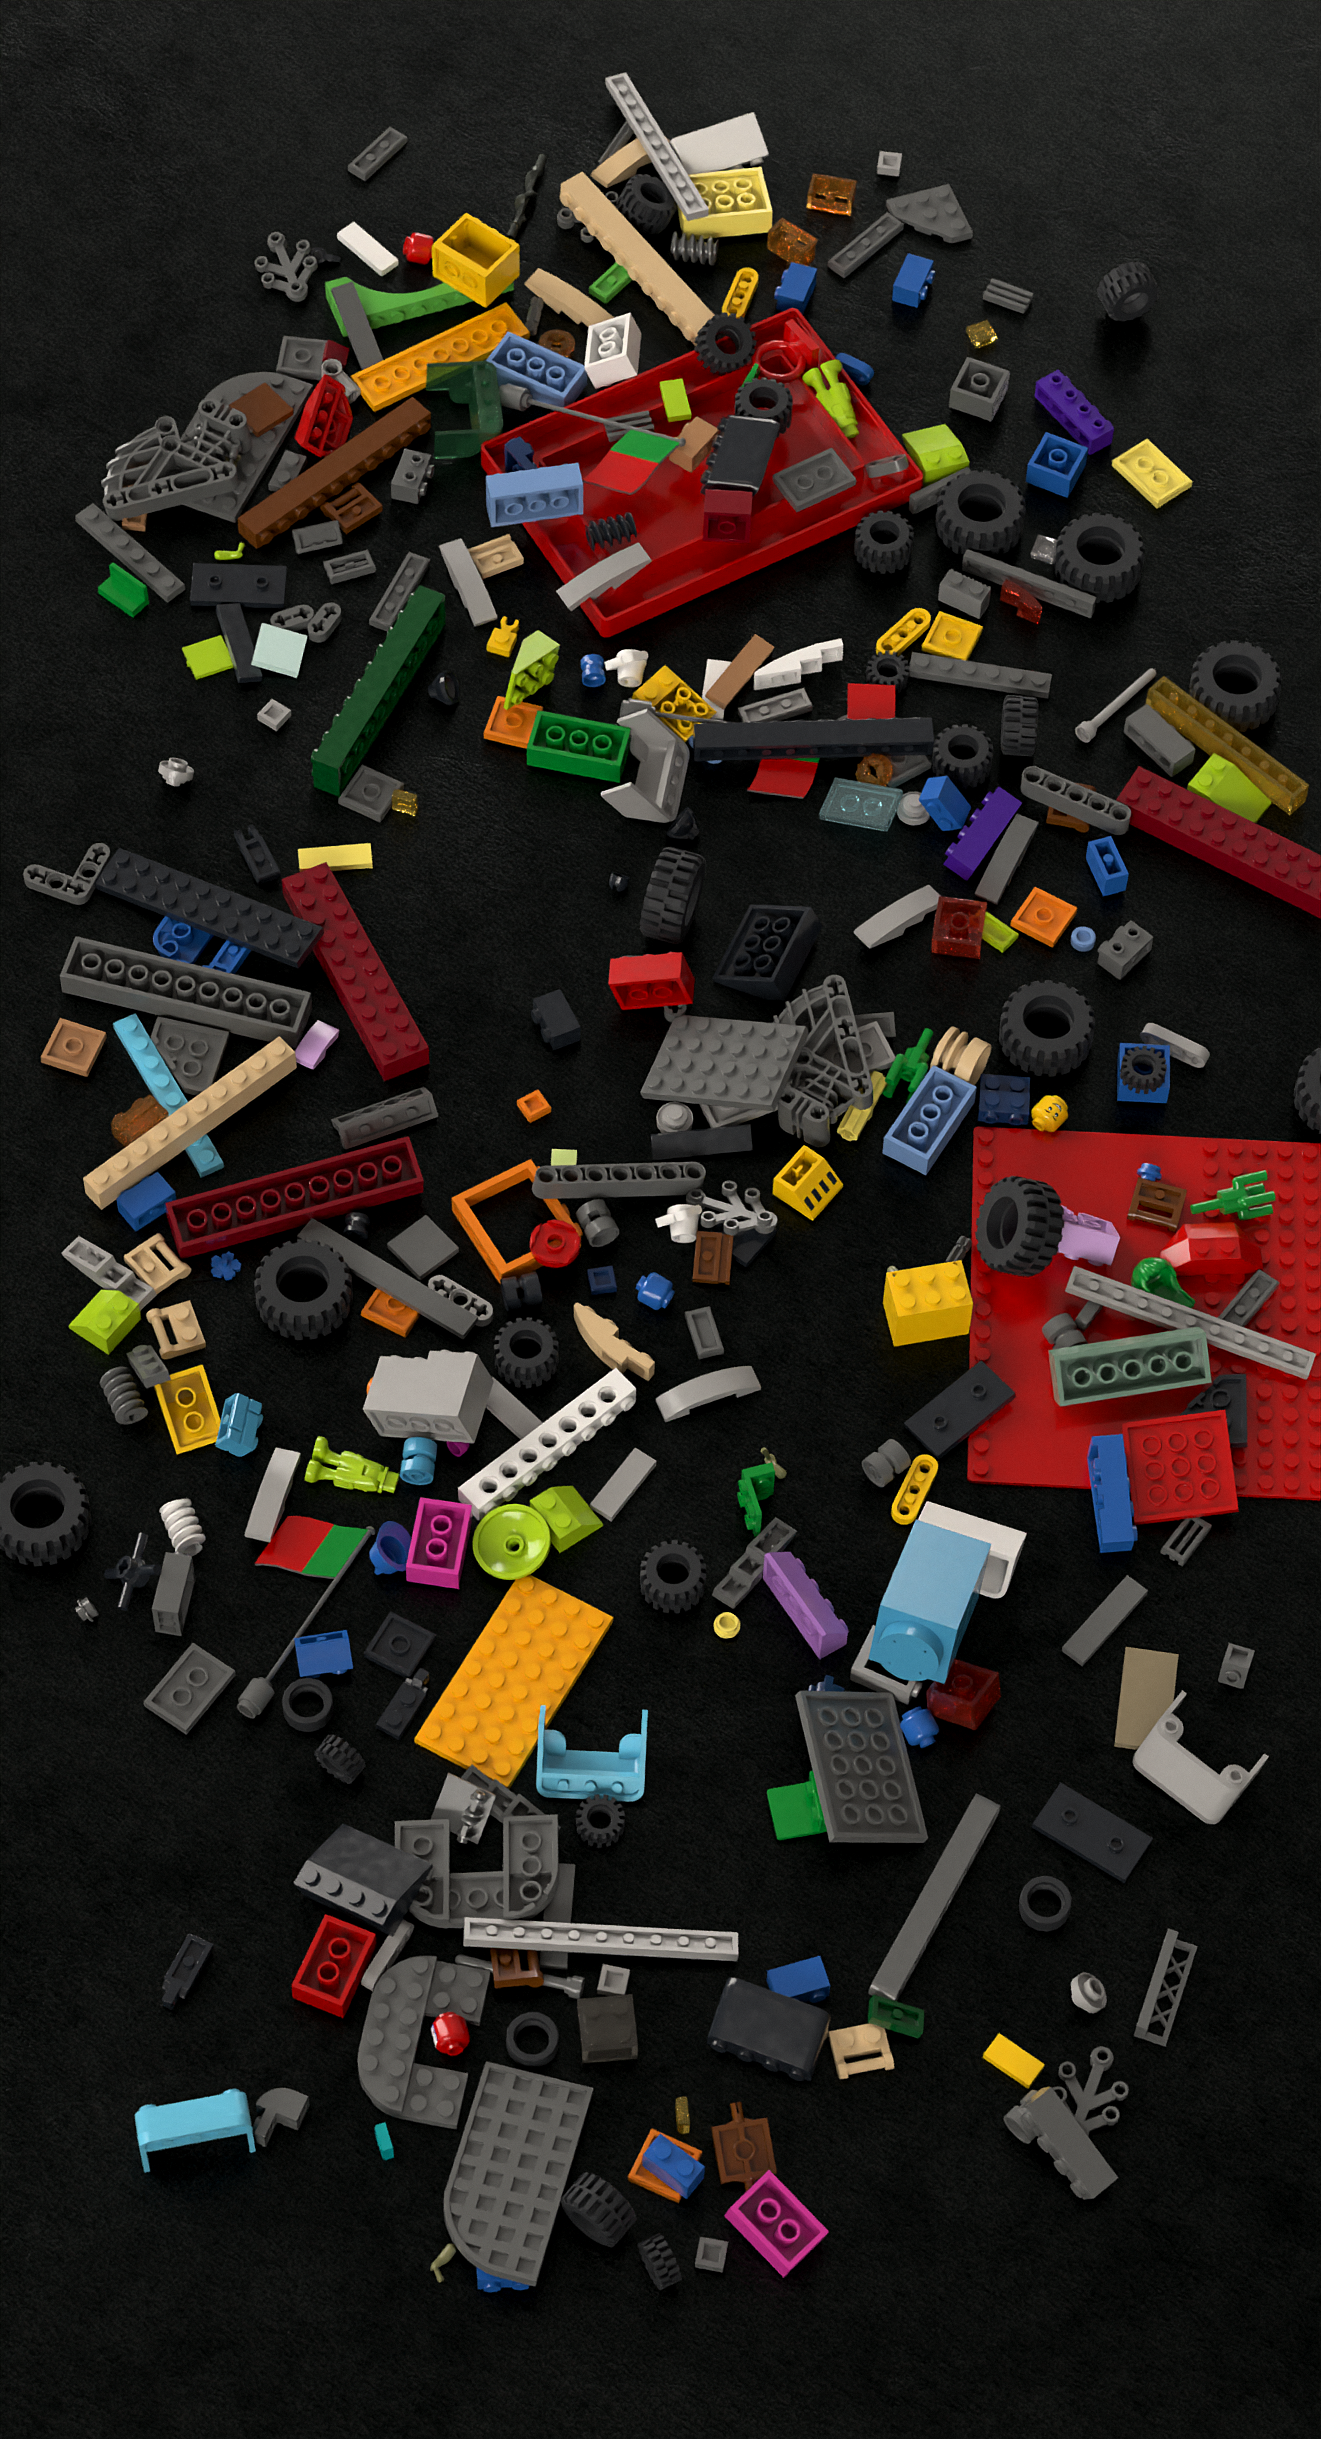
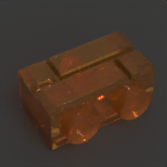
M148 1095L144 1099L139 1098L133 1103L131 1109L125 1113L121 1112L114 1117L111 1123L112 1134L124 1147H127L166 1119L169 1113L153 1096Z

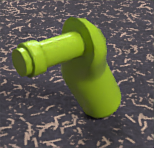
M241 542L237 551H216L215 558L217 560L239 559L243 556L242 550L245 544Z

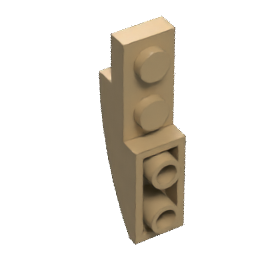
M578 1302L574 1305V1320L578 1330L591 1350L613 1370L617 1368L621 1374L628 1368L647 1381L651 1379L654 1375L655 1362L648 1354L638 1352L626 1340H619V1328L613 1321L598 1316L589 1306H582Z

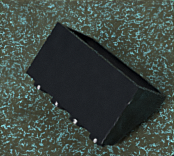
M739 415L722 417L717 426V430L720 431L719 435L715 436L711 445L714 450L706 460L708 468L703 472L700 483H702L700 493L705 495V490L715 489L752 492L753 498L763 481L780 423L768 418Z
M728 1978L707 2037V2044L718 2052L724 2053L728 2051L736 2054L743 2061L761 2063L764 2068L770 2071L777 2072L780 2070L788 2073L791 2078L797 2081L807 2080L811 2082L830 2032L831 2015L818 2007L741 1979Z

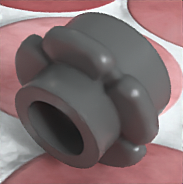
M86 1597L82 1601L77 1600L79 1606L75 1609L83 1621L86 1619L91 1622L94 1621L93 1618L99 1615L89 1598Z

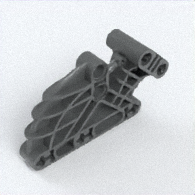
M206 398L198 406L201 421H197L194 424V428L182 440H180L175 420L172 417L163 416L156 421L155 427L144 431L130 442L118 447L115 450L116 458L106 465L109 470L107 477L101 481L102 487L105 488L103 504L107 516L113 521H121L124 518L140 516L235 490L239 485V477L233 463L236 461L238 453L249 452L253 446L245 414L234 408L230 411L228 405L224 408L223 403L212 398ZM188 440H194L195 448L185 443ZM226 453L229 454V462H224L226 460ZM176 466L187 470V472L170 476Z
M839 975L828 976L824 980L823 985L809 991L802 989V995L791 1003L785 1001L786 1008L778 1018L777 1015L773 1016L775 1024L802 1026L807 1021L810 1024L811 1032L806 1038L788 1079V1082L792 1081L791 1087L784 1088L777 1108L780 1128L792 1135L797 1131V1138L800 1139L804 1135V1141L815 1147H824L830 1142V1124L836 1123L837 1117L847 1111L850 1105L859 1110H866L873 1104V1084L844 978ZM826 1010V1012L815 1025L813 1016ZM834 1040L842 1068L822 1058ZM854 1052L858 1054L862 1072L855 1074L849 1070L845 1057L847 1053ZM806 1078L805 1088L800 1086V1079ZM862 1088L863 1094L858 1089ZM838 1096L844 1098L847 1102L837 1106Z

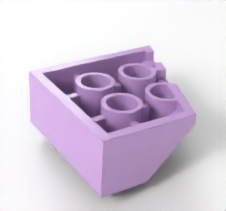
M1062 1206L1064 1209V1214L1062 1215L1064 1228H1062L1061 1234L1063 1237L1062 1241L1058 1244V1252L1064 1253V1256L1073 1260H1079V1257L1088 1259L1089 1263L1096 1266H1103V1264L1111 1265L1120 1239L1112 1222L1085 1213H1078V1216L1073 1215V1211Z

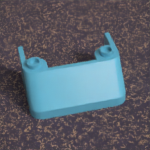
M546 1705L540 1706L536 1787L542 1796L569 1799H586L590 1796L593 1800L594 1795L599 1794V1798L603 1799L605 1794L608 1795V1800H611L613 1797L617 1801H636L642 1797L645 1782L648 1710L642 1711L641 1734H628L624 1736L620 1741L618 1753L566 1750V1739L561 1732L545 1730Z
M230 2089L221 2095L157 2107L156 2105H145L135 2114L144 2172H150L147 2152L247 2133L250 2152H255L247 2097L239 2089Z

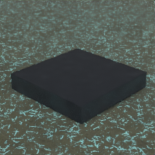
M742 1218L737 1219L738 1222L746 1221ZM724 1223L717 1224L711 1232L726 1234L724 1232ZM755 1228L738 1232L734 1235L732 1259L747 1268L777 1234V1229L774 1228L772 1232L767 1234L759 1233Z
M390 1611L365 1650L364 1658L406 1679H411L436 1640V1634Z

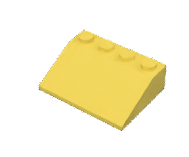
M761 167L688 175L707 205L709 216L687 221L677 205L682 234L686 233L687 240L690 239L692 234L695 235V240H698L701 235H703L704 239H708L710 236L718 238L772 232V208Z

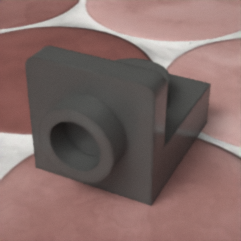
M1229 1643L1218 1681L1243 1689L1255 1651Z

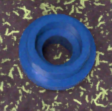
M1143 1163L1141 1168L1137 1170V1174L1147 1180L1156 1181L1162 1178V1174H1160L1161 1168L1153 1164Z

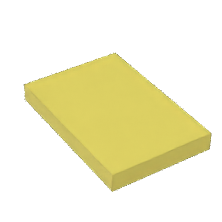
M1148 439L1112 461V466L1156 508H1159L1192 486V481Z

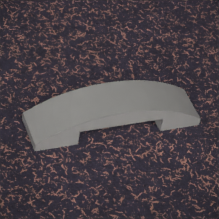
M752 1366L733 1367L687 1381L656 1398V1402L665 1422L688 1415L690 1409L733 1394H736L738 1398L761 1390V1386Z

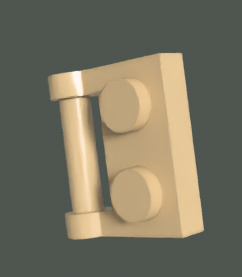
M161 1234L154 1235L124 1256V1261L143 1283L154 1288L156 1294L178 1279L187 1277L191 1272L190 1266L187 1263H183L167 1246L166 1240ZM152 1250H158L174 1269L169 1271Z
M190 1300L163 1309L155 1308L146 1313L148 1322L152 1323L161 1347L159 1352L162 1359H170L206 1347ZM169 1319L177 1341L176 1345L170 1344L162 1321Z
M865 2024L829 2032L828 2036L839 2079L848 2078L850 2074L885 2068V2070L894 2069L893 2057L883 2027ZM881 2053V2057L848 2064L844 2061V2059Z

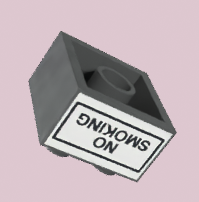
M967 357L951 388L949 407L992 421L1008 389L1010 371Z

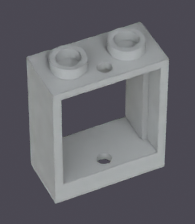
M873 1625L851 1668L850 1680L880 1693H893L894 1699L908 1705L912 1696L917 1698L923 1683L920 1681H909L906 1686L867 1669L871 1662L868 1658L875 1631V1626Z

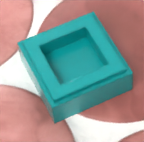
M386 2124L376 2125L375 2136L382 2159L394 2158L393 2146Z

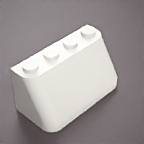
M754 112L673 138L669 142L688 175L744 169L743 165L749 163L751 167L763 163V158L768 155Z
M927 1501L918 1519L919 1521L991 1543L980 1594L991 1598L1004 1596L1009 1587L1027 1533Z

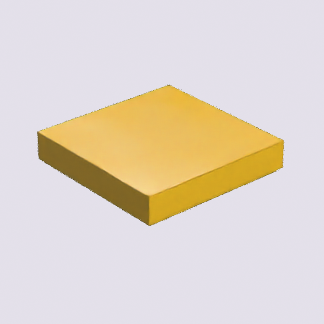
M939 611L922 644V651L940 657L968 661L982 633L983 626Z

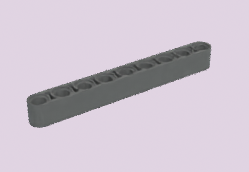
M979 1794L974 1796L875 1976L868 1994L897 2002L994 1824L1001 1805Z

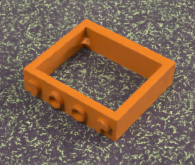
M531 1159L452 1197L453 1213L499 1283L502 1278L515 1276L518 1279L522 1274L530 1273L544 1265L538 1263L531 1252L506 1264L470 1209V1206L525 1179L530 1178L533 1183L539 1166L536 1167ZM543 1199L557 1220L565 1221L576 1229L580 1237L581 1247L582 1230L578 1223H573L570 1219V1213L564 1203L560 1204L558 1199ZM554 1240L548 1244L551 1247H559L562 1243L559 1240Z

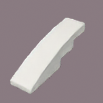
M837 639L818 643L772 661L754 672V690L801 683L802 674L820 672L822 670V663L842 660V640Z

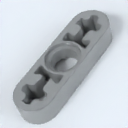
M1147 1023L1140 1034V1038L1146 1044L1170 1045V1056L1197 1068H1202L1210 1056L1209 1051L1202 1045L1154 1023Z
M443 1275L434 1276L429 1280L428 1287L452 1302L458 1296L467 1298L468 1302L460 1307L477 1316V1311L481 1313L485 1310L486 1315L477 1316L478 1322L475 1325L486 1326L491 1323L493 1308L489 1302ZM441 1285L444 1286V1290L440 1289V1290H438V1291H435V1286H436V1287H441Z
M403 1919L394 1936L387 1937L366 1970L361 1981L362 1986L371 1991L374 1990L379 1979L391 1968L410 1938L414 1928L413 1924Z

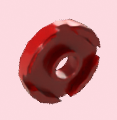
M549 1220L543 1225H538L531 1233L530 1250L536 1261L546 1267L558 1268L567 1266L579 1254L580 1237L571 1224L562 1220ZM556 1239L561 1241L562 1244L559 1247H551L548 1243Z

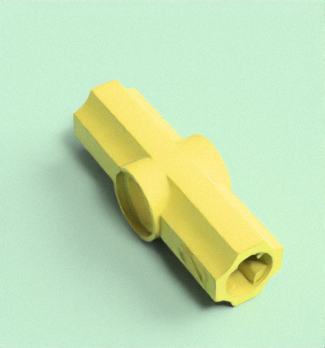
M874 1070L870 1073L873 1084L872 1106L866 1110L856 1109L853 1105L849 1106L837 1129V1133L843 1139L857 1141L867 1120L872 1117L873 1109L887 1085L885 1077L880 1072Z

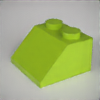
M100 1290L69 1324V1328L109 1355L140 1321L139 1304L118 1290Z
M573 1486L551 1487L530 1500V1508L536 1510L546 1521L550 1530L551 1542L559 1553L603 1526L602 1522Z

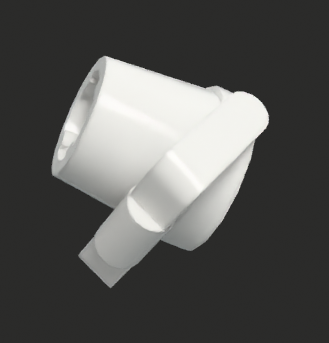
M633 649L622 650L617 653L616 658L604 662L606 671L618 669L619 684L625 687H637L642 683L648 653Z
M687 1204L671 1206L667 1210V1215L655 1220L658 1227L670 1224L671 1239L674 1242H693L697 1237L698 1221L702 1208L700 1205L693 1206Z

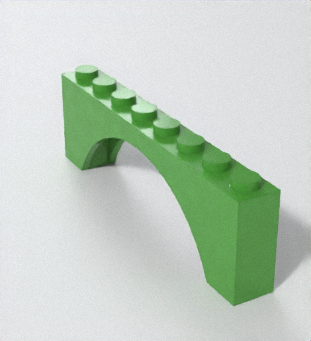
M348 277L325 283L326 299L343 337L348 336L331 289L352 282ZM514 281L502 292V294L514 290ZM353 282L371 329L474 301L446 283L424 291L393 294L374 291Z

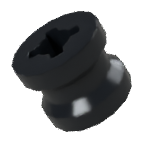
M357 1212L347 1214L344 1220L346 1227L343 1229V1237L357 1243L366 1241L368 1238L366 1228L369 1226L370 1218L365 1214Z

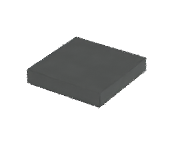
M283 336L276 373L291 378L320 381L322 378V358L327 341Z
M361 765L338 801L340 805L381 823L404 789V783Z
M427 1215L387 1243L388 1249L420 1281L459 1252L458 1246Z

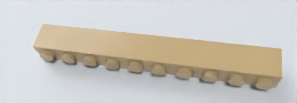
M583 172L561 183L560 200L563 205L568 206L572 210L576 219L582 221L589 233L595 236L601 242L602 247L614 256L617 264L622 265L626 269L630 278L637 281L643 292L649 295L655 301L656 306L669 316L672 324L677 325L685 338L691 340L696 346L697 344L694 342L698 336V331L715 315Z
M280 1036L85 1176L83 1181L86 1194L101 1210L108 1206L124 1190L134 1187L144 1177L152 1174L297 1068L295 1051Z

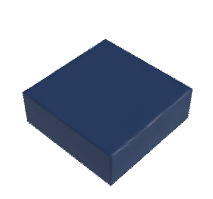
M613 1266L587 1269L592 1295L617 1292Z

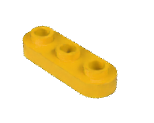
M743 268L737 272L722 306V313L727 312L728 316L734 313L736 318L739 319L741 316L744 318L758 285V273L754 269Z
M915 608L908 612L878 639L876 653L882 652L885 655V651L890 650L889 655H893V652H897V656L900 655L929 628L931 620L929 612L922 608Z
M920 1455L914 1459L892 1504L891 1515L897 1523L906 1525L916 1519L937 1476L938 1463L932 1456ZM927 1469L929 1472L922 1473L920 1470ZM917 1490L919 1493L912 1494L910 1491ZM907 1511L909 1514L902 1515L900 1512Z

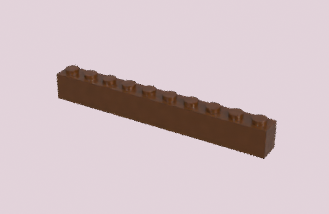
M411 397L238 518L239 533L256 549L264 544H268L279 533L288 530L299 519L305 518L312 510L321 507L332 496L338 495L345 487L358 481L362 475L374 470L385 459L391 458L395 452L408 446L421 434H425L431 428V413Z

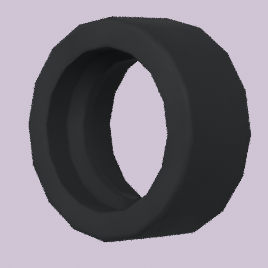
M312 1678L299 1679L289 1685L282 1698L284 1717L288 1724L296 1730L303 1732L317 1731L324 1727L332 1717L334 1710L332 1693L327 1685L320 1680ZM310 1692L322 1698L324 1703L323 1709L313 1717L298 1716L292 1709L293 1700L302 1693Z
M1040 1876L1033 1878L1025 1884L1020 1895L1019 1912L1028 1926L1038 1931H1052L1058 1929L1066 1922L1071 1910L1072 1897L1069 1889L1062 1881L1054 1877ZM1041 1890L1056 1894L1061 1901L1059 1913L1052 1917H1041L1035 1914L1029 1906V1899L1032 1894Z
M528 2012L519 2015L511 2022L507 2030L506 2047L509 2056L516 2064L524 2068L536 2069L547 2065L554 2059L558 2051L559 2033L555 2023L548 2016L541 2013ZM529 2026L544 2029L549 2037V2044L546 2050L535 2055L522 2052L516 2043L519 2031Z

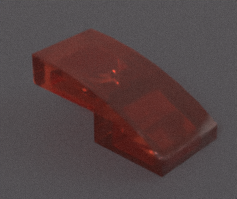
M1006 579L1002 585L1000 600L1018 607L1017 616L1039 624L1042 611L1040 603L1028 591Z

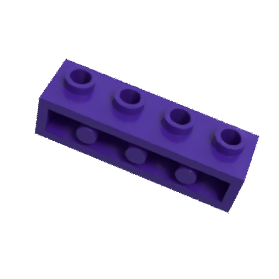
M1056 370L1036 382L1035 397L1080 445L1088 448L1090 455L1112 443L1114 428L1111 422L1106 420L1099 413L1098 409L1089 403L1084 394L1072 385L1067 376Z
M998 787L994 794L990 791L981 802L985 805L982 810L976 809L969 819L973 822L970 827L966 825L957 836L961 839L956 845L953 842L945 853L948 858L943 865L966 881L1022 804V802L1001 787Z

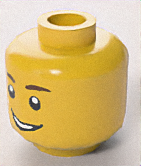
M1056 1095L1044 1096L1031 1110L1032 1123L1039 1131H1056L1068 1117L1067 1104Z

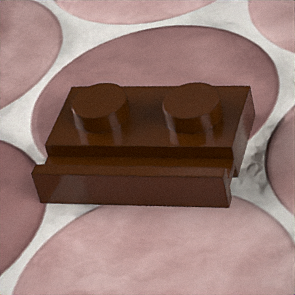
M697 1231L693 1282L726 1283V1285H730L734 1235Z

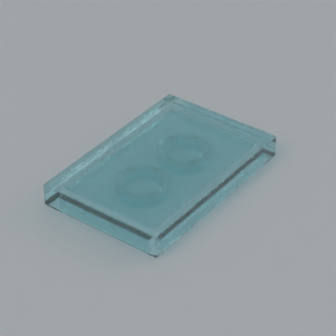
M835 777L819 812V817L822 820L887 832L903 797L902 789Z

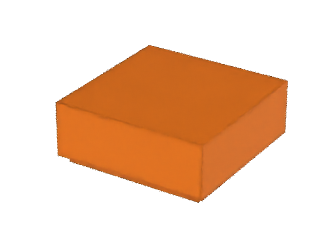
M539 1090L517 1100V1106L530 1123L551 1112V1106Z

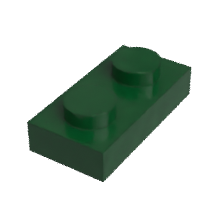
M873 1995L869 2000L868 2023L919 2039L923 2033L924 2010Z

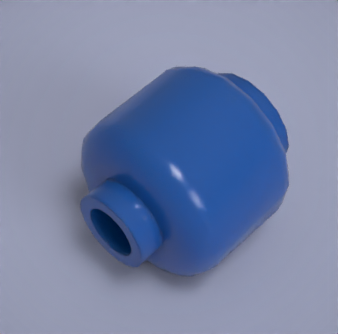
M655 1272L649 1274L648 1277L642 1276L635 1288L639 1291L638 1300L654 1310H659L661 1307L666 1308L675 1293L672 1290V1282Z
M919 1706L902 1715L903 1720L900 1722V1728L911 1746L920 1745L921 1748H924L935 1742L934 1736L938 1734L939 1726L930 1710L922 1709Z

